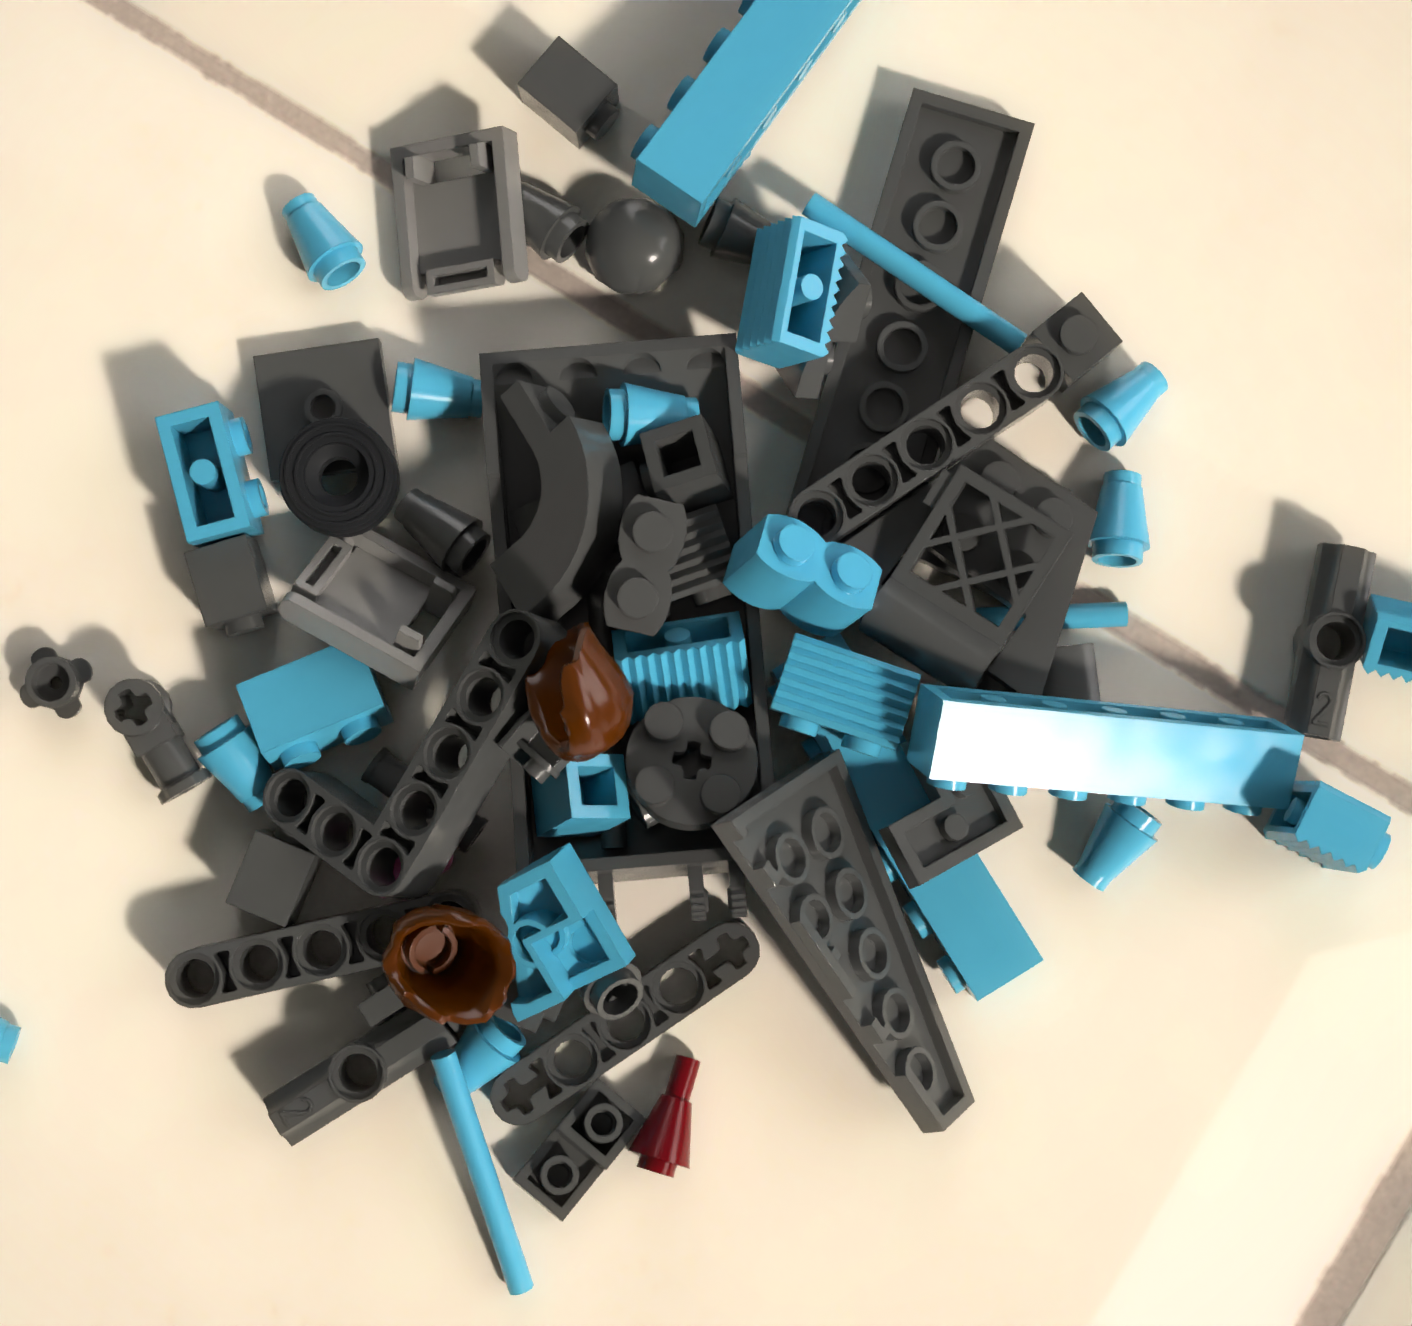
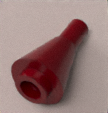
M676 1054L665 1094L660 1095L628 1151L640 1154L637 1167L674 1178L677 1166L690 1169L692 1103L689 1100L701 1063L700 1061Z

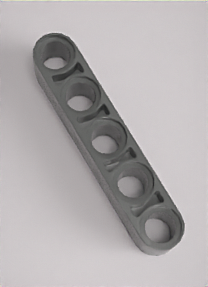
M1027 344L1019 347L800 492L793 499L787 516L798 520V512L804 506L809 504L823 505L832 514L833 528L828 534L821 537L825 542L840 541L938 476L943 468L947 470L989 440L994 439L1042 407L1057 392L1064 379V366L1059 355L1052 348L1043 344ZM1022 363H1031L1038 366L1045 376L1044 390L1040 392L1023 390L1015 379L1016 366ZM969 398H978L985 401L993 413L991 425L986 428H974L968 425L961 415V403ZM916 433H925L932 436L940 448L938 460L931 464H920L914 461L907 451V439ZM864 468H872L878 471L886 481L885 495L877 500L861 498L853 488V475Z
M447 889L426 894L418 899L398 900L297 923L287 927L209 943L178 954L169 963L165 972V987L169 996L177 1004L187 1008H202L382 967L381 962L385 949L376 943L373 936L375 922L381 916H390L398 919L416 908L441 904L443 902L457 903L462 908L468 909L480 917H483V913L478 900L471 893L461 889ZM326 930L338 938L341 944V955L335 964H324L314 957L311 950V942L318 931ZM256 945L269 947L277 957L278 968L272 978L264 979L259 977L250 967L249 956ZM194 959L202 960L212 968L214 984L208 993L195 990L187 979L189 964Z

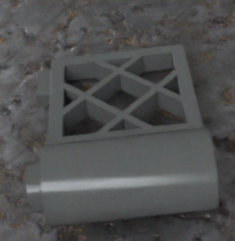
M961 464L955 475L943 468L923 500V503L933 508L892 576L884 585L879 582L873 607L862 616L858 630L945 686L977 689L987 675V670L1001 652L1005 642L1074 533ZM968 483L989 496L995 524L958 532L953 505ZM1000 504L1022 518L1003 522ZM946 518L950 535L933 538ZM1032 523L1055 537L1039 562L1018 567L1013 566L1005 529ZM997 532L1005 570L969 578L960 540ZM952 542L960 580L934 586L912 572L926 548ZM1033 571L1025 586L1019 592L1016 574ZM1007 577L1013 605L998 626L976 612L970 585ZM962 587L965 604L944 591Z

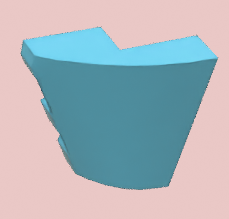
M570 842L518 871L497 887L500 914L508 926L507 938L511 943L512 954L516 962L515 975L518 997L511 1003V1008L517 1022L565 1001L574 990L626 967L636 956Z

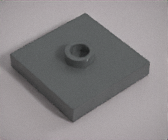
M379 338L253 356L270 480L274 484L279 483L281 457L291 439L307 425L325 418H349L366 424L382 437L394 454L397 465H399L382 343ZM337 460L330 463L324 469L322 476L356 472L357 469L348 461Z

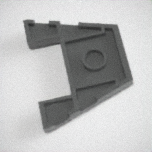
M991 439L947 471L955 475L960 465L963 464L1074 533L1022 616L1024 618L1023 622L987 670L988 676L1012 693L1042 695L1098 512ZM937 478L844 543L861 550L881 567L882 573L879 581L881 584L884 585L896 569L933 508L923 503V500ZM967 483L953 505L958 532L995 524L989 496ZM1000 504L1003 522L1022 518ZM946 518L933 538L950 535ZM1032 523L1005 529L1014 567L1039 562L1055 538ZM997 532L960 540L969 578L1005 570ZM952 542L926 548L927 551L958 572ZM1033 571L1016 574L1019 592H1021ZM1007 577L976 584L1008 608H1011L1013 605Z

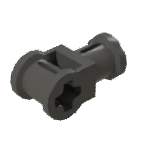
M126 679L118 682L109 690L104 701V713L111 727L124 735L136 758H142L161 790L157 797L163 805L210 779L212 774L206 768L199 767L182 737L185 734L172 713L173 704L169 693L164 687L151 680ZM132 693L138 697L151 698L152 704L144 710L145 716L148 719L146 722L142 719L127 718L125 711L133 706L130 697Z

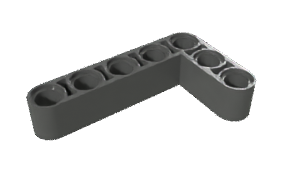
M510 609L499 614L491 623L382 811L329 774L286 768L274 773L264 788L263 806L267 816L276 825L371 895L418 899L428 894L435 886L510 758L497 744L509 732L516 719L528 711L525 689L527 675L536 673L544 665L549 649L556 641L566 637V630L559 622L521 609ZM533 631L534 644L531 651L525 656L524 642L529 633ZM499 687L501 700L496 710L492 712L491 698ZM466 744L467 758L465 764L460 769L458 755L461 748ZM305 791H307V802L303 809V797ZM432 801L434 814L430 823L427 824L426 809ZM353 824V837L349 844L348 830L350 825ZM399 857L401 870L398 878L395 880L393 874L394 864Z

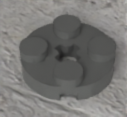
M681 697L652 705L630 736L625 760L627 783L638 802L647 809V813L665 826L686 831L708 829L711 827L710 825L745 803L752 791L758 767L756 744L749 733V725L745 718L739 713L729 710L719 702L702 697ZM687 748L700 750V757L708 759L710 762V769H699L696 779L684 778L683 767L672 763L674 756L684 755Z

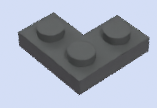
M910 739L900 744L906 757ZM910 763L930 803L879 830V833L908 888L912 889L924 884L1024 826L1007 795L989 789L988 784L967 782L966 789L962 791L937 788L926 782L927 777Z

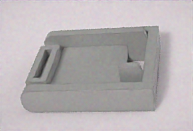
M497 126L390 148L401 287L406 299L416 301L425 299L427 295L439 297L504 285L506 279L510 283L523 282L528 279L517 132L504 126ZM470 155L471 167L485 172L483 174L436 183L434 162Z
M370 530L352 537L340 538L329 536L295 580L291 592L287 593L282 599L278 611L287 622L413 691L470 608L477 588L447 571H442L437 565L379 533ZM423 609L440 618L424 643L423 635L410 628Z

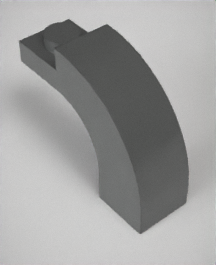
M518 380L500 398L537 459L541 476V495L536 515L527 531L517 542L492 562L490 566L516 609L557 621L588 593L605 569L612 554L622 515L623 485L616 450L603 423L574 417L575 412L571 403L556 388Z

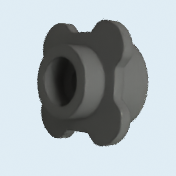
M49 647L39 648L31 656L32 665L26 673L25 684L20 689L22 702L30 708L42 706L54 709L60 718L69 719L75 717L82 709L79 697L84 683L90 681L93 676L91 664L83 658H76L71 661L59 657L56 651ZM54 677H59L62 681V685L58 689H54L51 686V680Z

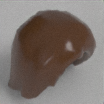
M588 622L579 623V625L569 629L566 637L556 641L549 649L544 665L536 673L527 675L525 679L529 713L548 749L564 761L584 762L595 758L614 746L624 736L630 725L634 696L632 686L617 662L601 645Z
M443 904L416 908L398 918L393 924L390 943L383 952L381 962L389 987L403 1005L441 1025H444L447 1021L462 1025L486 1023L497 1010L503 1007L507 1000L509 985L516 974V962L512 954L511 943L496 926L468 909Z

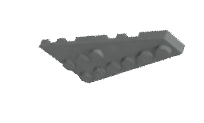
M840 749L819 753L710 826L923 1133L943 1132L975 1100Z

